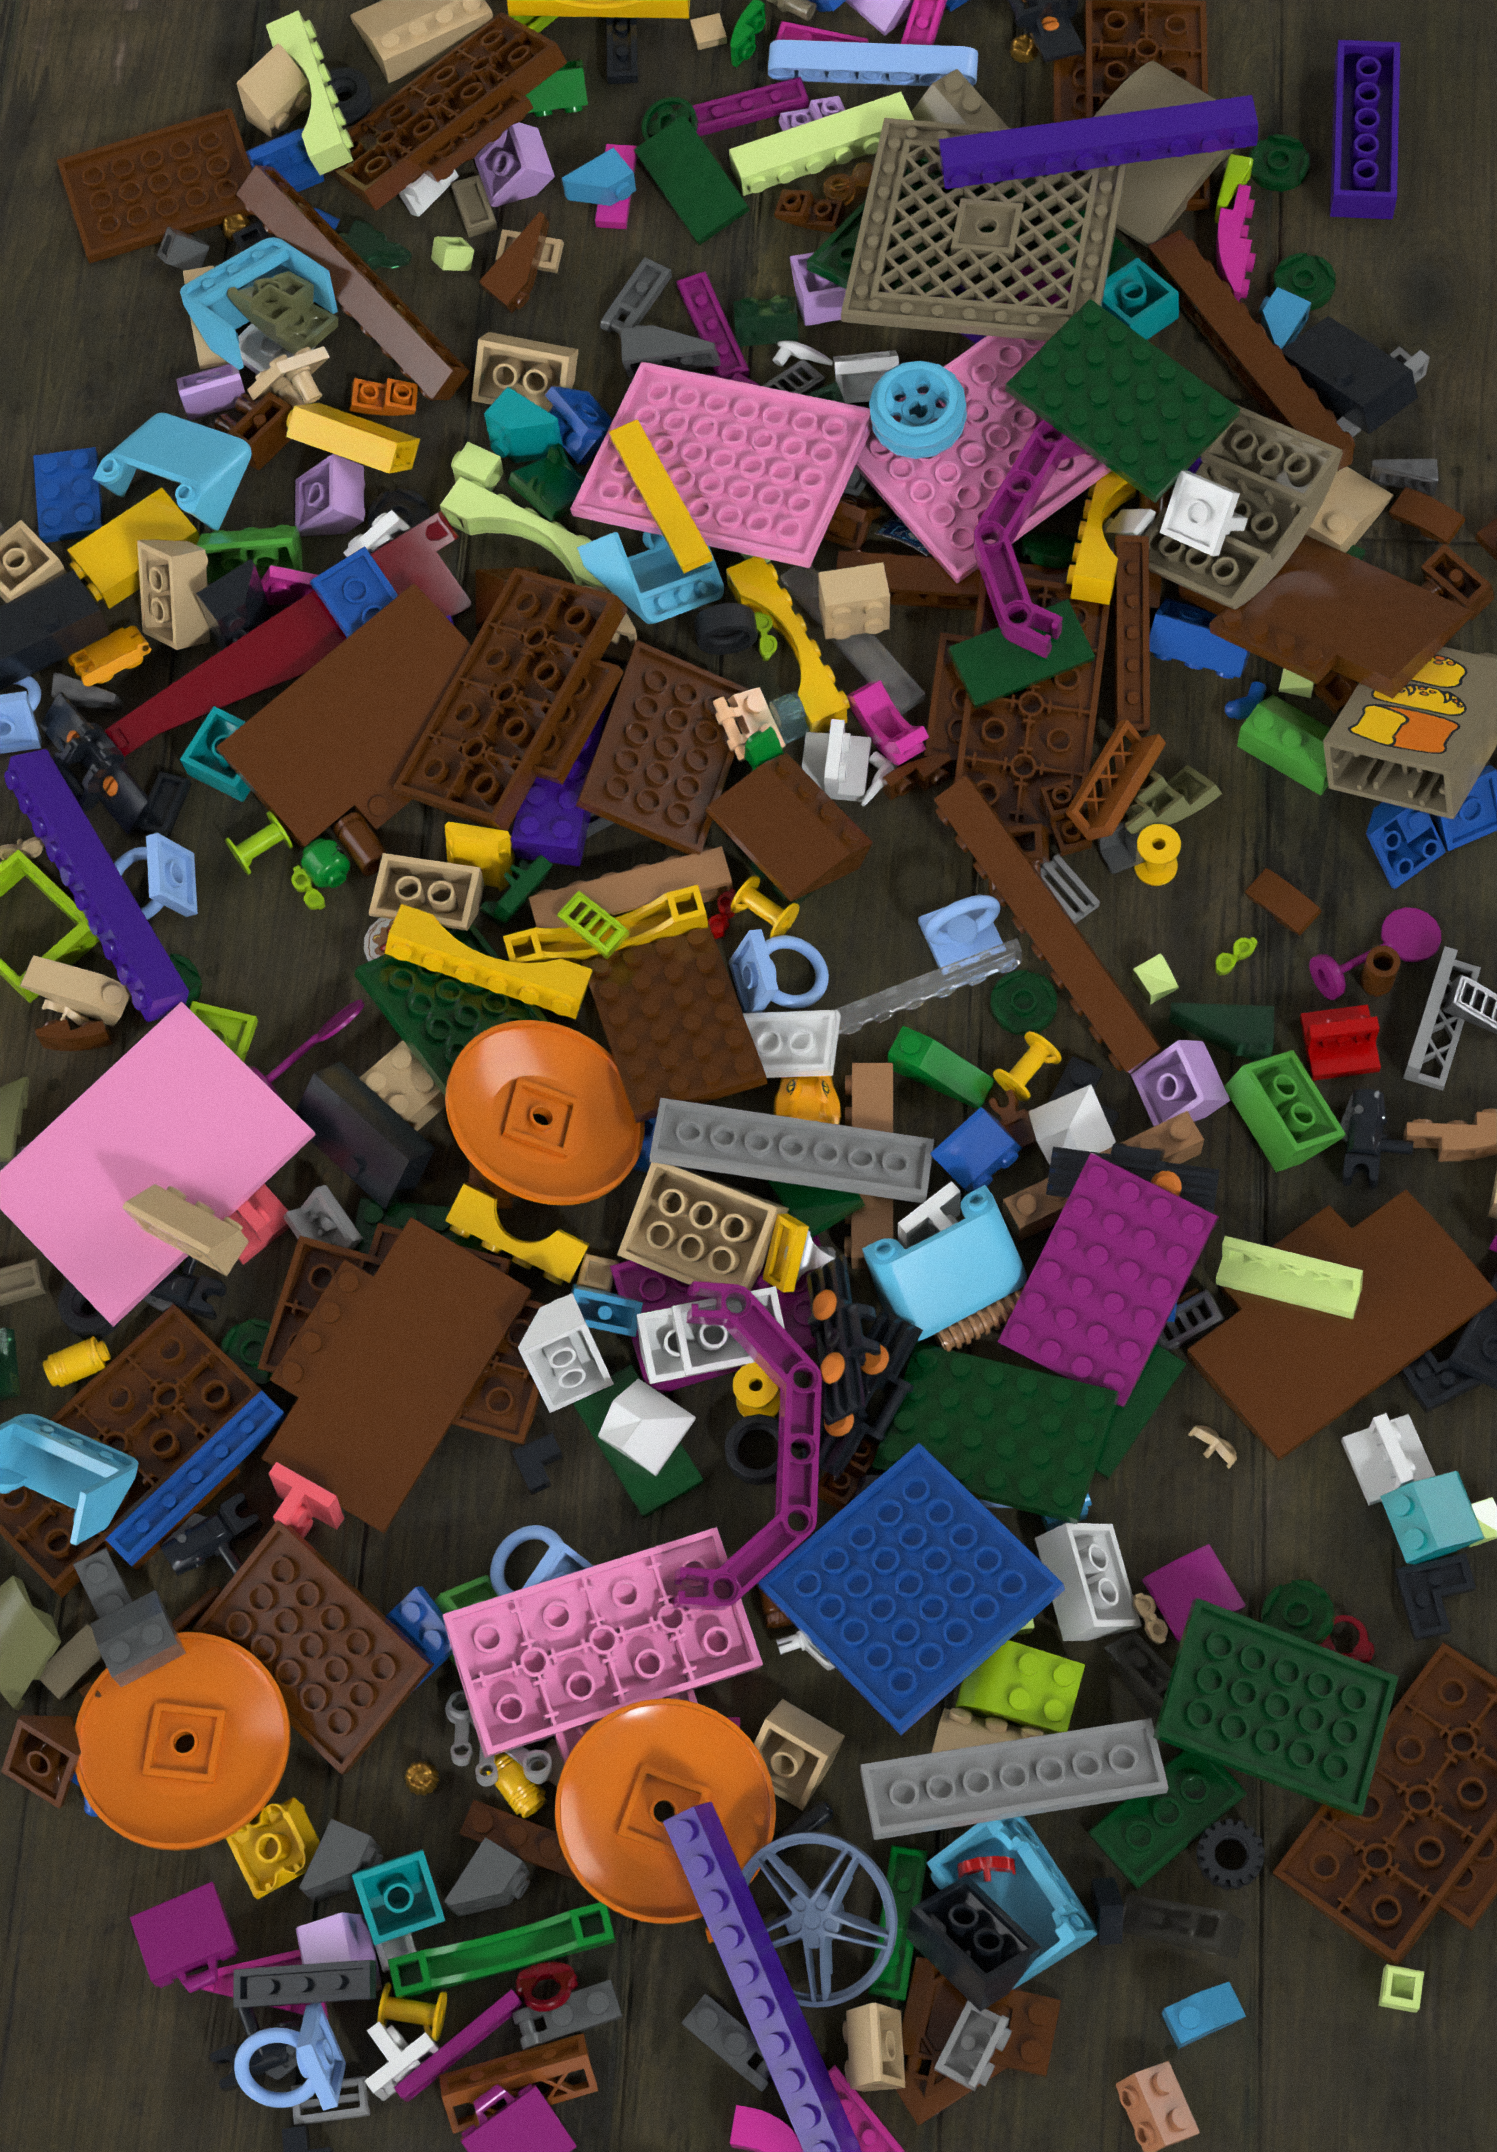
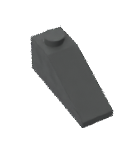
M636 325L632 328L621 329L622 363L629 378H634L641 362L680 370L721 365L717 349L712 342L654 325Z

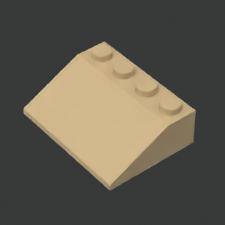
M382 0L351 14L350 18L386 80L390 83L437 62L493 19V13L485 0Z
M1345 467L1336 472L1326 498L1305 535L1346 553L1363 536L1390 503L1394 495L1349 467Z
M651 1162L617 1255L689 1285L693 1281L738 1284L751 1291L767 1260L777 1214H787L789 1208L692 1169Z

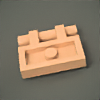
M760 687L732 695L728 699L730 707L724 697L713 701L717 711L715 717L718 724L723 725L729 738L727 744L731 751H735L739 762L746 760L744 754L747 739L759 730L764 732L770 726L775 730L782 749L786 746ZM736 720H737V722H738V724H739V727H740V729H741V731H742L743 734L740 733V731H739V729H738V727H737V724H736V722H735Z

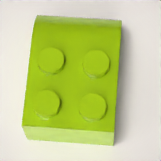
M1008 1640L962 1681L955 1708L968 1710L972 1714L984 1718L998 1717L1005 1720L1009 1725L1021 1728L1023 1726L1036 1727L1045 1734L1067 1732L1085 1664Z

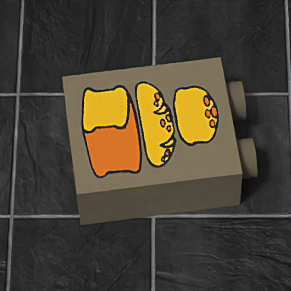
M1442 647L1393 699L1359 683L1323 740L1329 789L1454 819L1497 746V655L1491 653L1474 654Z

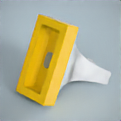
M777 1214L762 1278L782 1292H794L796 1280H799L806 1271L817 1269L836 1258V1251L833 1247L816 1246L811 1239L810 1231H808L809 1226L789 1214Z

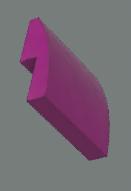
M1210 1544L1165 1565L1142 1580L1178 1642H1181L1194 1599H1202L1235 1613L1240 1612L1246 1606Z

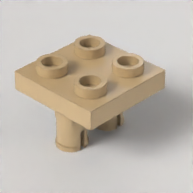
M324 346L311 350L310 347L303 348L290 358H287L286 355L279 356L269 363V369L255 376L257 381L247 390L253 401L263 398L271 392L292 405L293 409L294 406L314 403L322 397V393L318 390L312 374L330 357Z

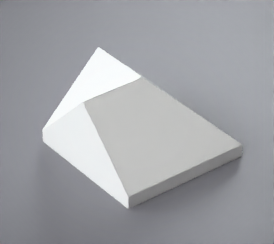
M1088 1085L1028 1111L1037 1143L1049 1165L1051 1163L1053 1146L1100 1153L1111 1148L1116 1142L1092 1085Z
M637 1379L613 1400L598 1437L657 1476L696 1417L640 1379Z

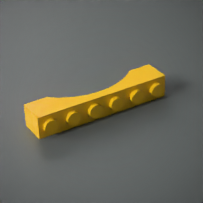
M507 0L509 16L689 18L690 0Z
M1113 471L1089 487L1088 497H1091L1092 500L1086 499L1083 511V519H1087V522H1080L1077 540L1082 542H1075L1072 562H1076V565L1070 564L1066 584L1072 585V599L1106 605L1110 604L1118 558L1109 548L1102 527L1115 509L1135 497L1137 490Z
M754 556L727 568V583L737 603L750 607L754 613L762 612V614L769 615L773 622L772 627L784 637L795 654L801 672V683L797 695L798 713L808 731L815 733L829 731L831 719L845 720V723H847V709L850 708L847 696L843 690L837 691L834 685L836 682L835 676L828 664L823 666L819 658L821 657L820 649L814 639H808L805 633L807 627L800 613L794 614L791 608L793 606L792 599L787 589H780L777 583L779 578L773 564H766L764 558Z
M694 885L665 893L636 910L614 917L629 930V936L615 951L688 933L693 929L707 928V914L699 886ZM603 921L598 922L591 929L590 933L594 936L605 923ZM535 927L503 936L509 961L537 963L564 959L579 965L581 961L601 956L598 951L570 927ZM609 928L600 938V941L604 943L614 933V930Z
M404 904L400 905L389 931L384 953L398 960L411 962L430 971L443 973L462 982L472 983L489 989L494 993L504 994L521 1000L526 1004L536 1005L553 1011L558 1015L568 1016L576 1019L593 970L564 959L548 962L521 963L487 956L471 949L454 938L442 927L433 914Z

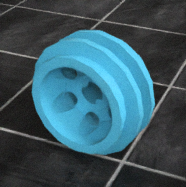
M925 361L902 363L885 372L874 385L869 401L872 429L880 443L896 455L913 459L933 457L949 449L961 436L967 419L964 388L956 376L939 364ZM906 397L903 402H897L901 398ZM941 400L946 406L938 408L935 404ZM892 416H899L901 421H896Z

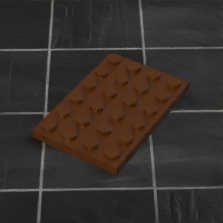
M232 108L57 160L89 264L160 243L164 238L167 227L189 234L222 224L224 218L229 215L243 214L245 217L252 215L245 209V203L236 195L251 173L252 168Z
M636 640L575 806L686 854L700 855L713 820L705 809L710 803L721 796L735 755V751H731L727 744L729 738L723 725H719L715 717L717 711L713 701L724 697L730 707L728 699L732 695L750 689ZM736 720L735 722H736V724H737V727H738L740 733L742 734V731H741V729H740V727H739V724H738V722H737V720Z
M709 924L707 928L693 929L688 933L615 951L608 959L601 955L581 961L582 966L593 969L588 986L636 1123L657 1117L660 1098L702 1104L768 1084L764 1068Z
M278 1520L193 1627V1630L197 1633L211 1634L228 1639L240 1645L261 1661L271 1673L283 1694L288 1709L290 1725L341 1775L350 1771L434 1666V1663L298 1532L290 1525L285 1526Z

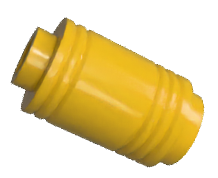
M93 1336L57 1353L48 1355V1360L43 1361V1367L53 1387L57 1385L64 1387L102 1371L107 1366L106 1361L110 1360L111 1357L103 1340L98 1342Z
M503 1752L495 1755L494 1763L498 1770V1780L495 1786L516 1815L521 1814L523 1818L531 1816L547 1802L544 1797L545 1790L541 1785L529 1781L524 1775L523 1766L508 1754Z

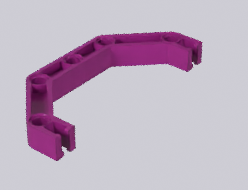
M1041 420L1034 429L974 531V555L1003 636L1008 641L1043 658H1047L1052 649L1051 636L1048 634L1043 636L1033 630V628L1050 633L1052 638L1057 640L1062 632L1063 617L1031 602L1011 544L1060 462L1067 458L1088 453L1045 420ZM1053 438L1056 439V441L1050 442L1046 439ZM1022 488V489H1025V490H1027V491L1020 493V492H1016L1015 490ZM992 539V540H995L996 542L993 543V544H988V543H985L984 541H985V540ZM1014 618H1020L1024 620V622L1014 623L1011 620Z
M693 1281L688 1288V1301H695L696 1295L715 1298L717 1300L716 1310H698V1304H691V1309L687 1312L686 1323L724 1326L780 1389L775 1517L718 1569L680 1567L675 1571V1585H682V1581L688 1579L703 1582L704 1588L703 1597H685V1590H678V1594L674 1597L673 1608L725 1610L745 1595L815 1529L817 1522L822 1376L818 1366L746 1287L738 1284ZM726 1299H737L741 1303L742 1311L740 1313H733L728 1310ZM794 1373H803L808 1378V1388H799L794 1383ZM792 1443H799L804 1446L806 1450L805 1459H796L792 1455L790 1449ZM790 1514H796L802 1518L804 1524L802 1531H794L790 1528L788 1524V1516ZM721 1581L728 1585L730 1590L728 1599H720L715 1595L713 1591L715 1582Z

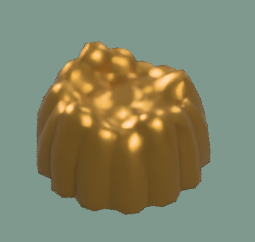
M1028 34L1020 35L1011 42L1010 53L1015 61L1029 63L1038 56L1039 51L1032 37H1029Z
M243 214L225 217L223 220L225 238H228L229 241H234L232 234L250 226V221Z
M420 1760L413 1762L407 1768L404 1776L406 1787L415 1795L421 1794L425 1796L427 1793H432L433 1789L437 1788L439 1772L428 1761L423 1762Z

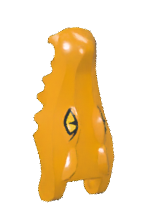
M832 1076L781 1077L774 1099V1115L840 1125L841 1105Z

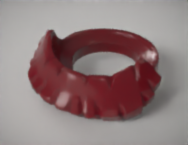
M1350 1615L1335 1616L1334 1625L1339 1622H1348L1356 1627L1359 1632L1358 1644L1353 1648V1652L1340 1653L1335 1649L1329 1635L1319 1646L1362 1663L1369 1662L1372 1656H1374L1375 1647L1368 1640V1632L1363 1623Z
M548 1961L545 1963L540 1962L536 1965L533 1964L518 1974L516 1979V1995L523 1998L527 2007L534 2011H551L559 2008L569 1999L571 1991L578 1986L577 1975L574 1973V1969L565 1963ZM554 1979L561 1985L559 1993L550 1999L539 2000L532 1996L533 1989L542 1980Z

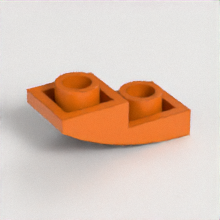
M354 378L349 411L386 416L415 414L418 384L387 378L385 384Z

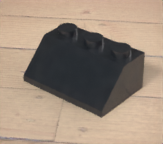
M252 559L196 593L213 639L221 651L269 620L271 616V609Z
M968 1875L915 1905L910 1910L906 1938L980 2012L1008 1995L1041 1953L1042 1947Z

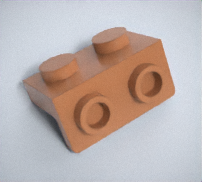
M1169 2061L1133 2073L1116 2083L1120 2102L1126 2109L1135 2130V2137L1144 2152H1157L1200 2133Z

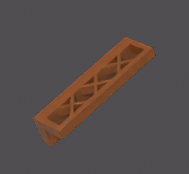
M1128 719L1121 720L1065 812L1088 841L1113 835L1166 745L1160 734L1142 738ZM1124 735L1132 743L1128 752H1124ZM1111 757H1115L1116 772L1114 775H1110L1109 760ZM1097 780L1102 782L1103 794L1100 798L1096 796L1095 783ZM1083 803H1088L1089 818L1087 820L1079 812Z
M584 2033L439 2075L441 2096L453 2134L464 2131L473 2124L475 2127L479 2125L476 2111L473 2115L458 2119L454 2106L468 2102L474 2105L473 2101L496 2084H499L516 2098L519 2095L518 2091L529 2083L533 2084L542 2081L551 2085L547 2092L542 2094L549 2105L598 2091ZM584 2069L587 2081L575 2085L564 2081L568 2073ZM495 2104L486 2110L484 2114L488 2118L503 2106Z

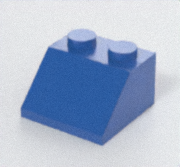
M980 1107L930 1154L970 1193L984 1185L987 1187L993 1181L991 1176L1001 1167L1006 1169L1017 1160L1019 1156L1017 1153L1022 1147L994 1116Z

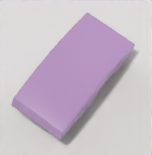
M839 96L811 100L808 109L780 113L778 122L782 131L844 111L845 108Z

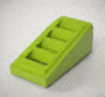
M1234 154L1228 156L1216 206L1215 223L1219 222L1221 208L1231 209L1233 207L1239 184L1246 185L1249 181L1253 166L1252 158Z
M580 891L557 914L559 919L606 959L629 936L628 929ZM582 903L586 907L573 920L569 915ZM590 912H593L595 916L583 928L580 923ZM602 920L605 924L593 936L590 933L591 929ZM609 928L614 930V933L604 943L600 941V938Z

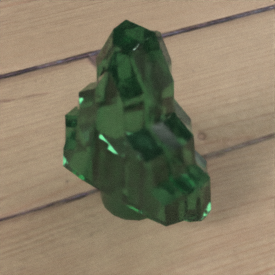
M355 220L349 233L341 232L339 234L373 271L380 266L387 268L407 266L412 258L409 250L399 243L388 241L383 232L374 230L373 225L365 221Z

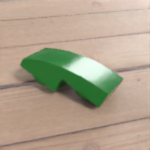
M752 0L735 26L730 48L732 65L736 68L753 55L756 48L755 34H758L766 23L765 6L760 0Z
M771 726L764 732L760 730L755 732L746 741L744 758L753 767L752 771L763 763L783 754L777 734Z

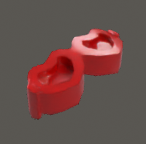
M733 888L720 895L717 899L720 914H716L708 920L714 939L725 936V930L730 924L728 919L735 915L731 911V904L736 895Z
M1005 1856L976 1857L957 1864L959 1879L965 1875H972L982 1871L984 1882L991 1881L990 1871L1008 1872L1016 1875L1015 1860Z

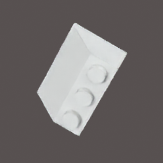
M573 1293L540 1307L518 1349L549 1413L613 1385L614 1383Z
M1065 1523L1035 1538L1040 1561L1065 1587V1590L1052 1601L1063 1641H1088L1141 1627L1139 1616L1132 1605L1133 1594L1113 1524Z

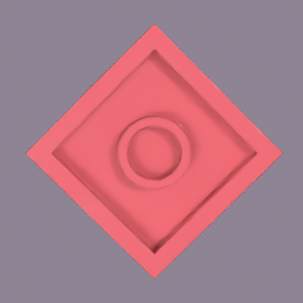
M265 1183L229 1217L243 1227L241 1232L249 1241L238 1258L243 1265L290 1228L283 1218L288 1211L287 1208Z
M276 1462L269 1472V1476L277 1496L284 1501L273 1516L275 1523L278 1520L285 1526L290 1525L303 1538L312 1527V1517L337 1530L344 1520L337 1496Z

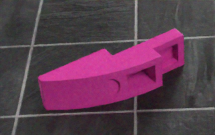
M1241 184L1238 186L1233 210L1225 208L1220 210L1216 238V263L1219 278L1221 281L1225 280L1229 284L1232 294L1238 302H1240V298H1247L1250 279H1245L1246 271L1253 272L1256 253H1250L1252 240L1247 239L1249 225H1244L1246 218L1252 219L1255 200L1250 199L1251 186Z

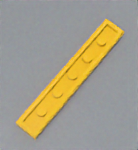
M638 419L609 431L616 450L683 574L713 561L708 546Z

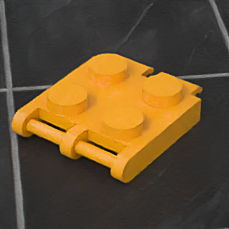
M129 626L126 629L122 627L69 655L68 662L74 667L76 674L81 677L83 684L89 687L96 683L102 684L111 680L114 674L125 668L132 669L142 663L143 656L151 652V648L136 626Z

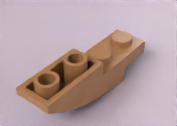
M1485 1109L1482 1112H1477L1472 1125H1468L1467 1122L1462 1120L1449 1121L1447 1124L1433 1123L1428 1119H1417L1407 1122L1403 1133V1140L1414 1141L1413 1148L1438 1149V1162L1464 1161L1493 1156L1497 1154V1109Z

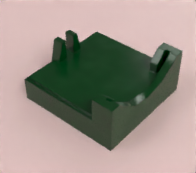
M557 443L550 446L546 458L511 472L508 484L552 522L571 513L570 508L585 476L573 468L567 459L563 446Z
M541 855L531 865L525 859H522L517 866L512 865L510 869L517 874V880L506 872L504 877L511 888L499 901H485L479 910L500 928H503L545 880L553 864Z

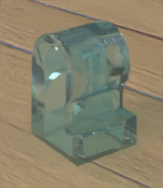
M795 691L770 701L771 714L785 744L806 735V732H809V727L805 721L806 713L803 704Z

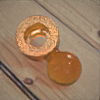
M861 162L854 167L851 176L837 173L828 177L823 186L826 199L843 200L844 205L849 204L855 197V187L869 186L873 165L868 162ZM843 185L841 188H835L836 186Z

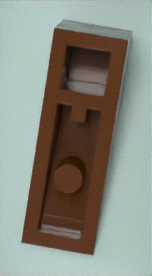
M541 211L479 281L484 291L511 314L516 308L521 309L530 298L529 293L533 289L550 225Z

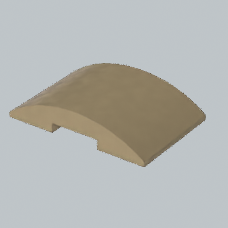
M1152 60L1134 72L1112 94L1094 117L1213 101L1216 99ZM1235 149L1128 163L1116 228L1147 248L1149 245L1159 241L1184 212L1190 198L1217 166L1220 168ZM1078 170L1070 176L1076 181L1084 176V174ZM1060 181L1053 185V187L1059 191L1066 187V185ZM1090 185L1084 188V190L1088 194L1090 190ZM1075 194L1069 197L1075 202L1080 200Z
M1238 405L1236 406L1240 408L1239 416L1200 456L1203 463L1195 474L1240 493L1234 512L1248 518L1244 531H1231L1229 535L1225 536L1219 556H1211L1159 533L1167 508L1163 507L1144 535L1149 536L1150 572L1234 610L1244 605L1260 592L1296 550L1326 498L1343 454L1340 448Z

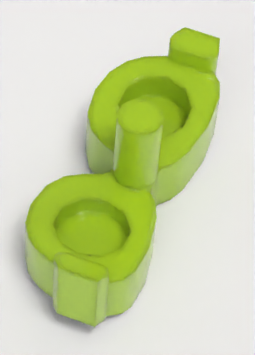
M755 612L757 631L760 635L758 638L759 652L763 657V661H768L777 649L776 638L767 634L771 630L773 622L769 615Z
M299 865L294 867L291 881L298 892H306L304 895L306 906L312 910H321L326 907L324 897L318 890L312 888L311 880L304 869H301Z
M1245 937L1238 939L1234 943L1233 954L1222 953L1217 957L1215 962L1216 973L1221 976L1231 972L1238 960H1243L1254 952L1258 941L1254 937H1251V939Z

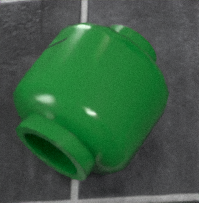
M320 838L312 841L304 848L301 866L317 887L336 888L345 882L346 874L350 869V861L334 840Z

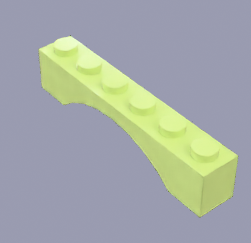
M298 10L267 24L266 28L272 46L280 44L310 83L312 93L311 110L307 124L302 132V138L314 167L319 175H323L352 162L353 158L349 148L354 147L348 131L342 128L343 125H346V121L340 108L335 107L339 100L333 86H328L327 82L332 79L326 65L320 62V60L324 59V55L318 42L313 41L317 34L311 21H304Z
M461 476L440 504L441 511L451 526L469 535L504 533L531 540L552 552L565 565L575 584L593 588L597 586L606 588L584 567L577 547L589 543L591 540L584 535L577 536L567 531L562 524L556 521L549 522L541 518L533 509L528 507L522 508L514 504L507 496L503 494L496 495L486 490L481 483L475 480L470 482Z

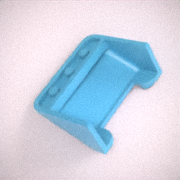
M157 413L101 460L93 479L120 497L125 496L136 469L181 483L175 492L178 506L211 529L218 531L250 461L252 451L250 445L241 438L167 413Z
M617 532L577 547L584 567L648 624H655L719 600L724 593L723 581L713 554V561L683 574L665 538L661 535L644 532L643 542L650 550L630 557L626 556Z

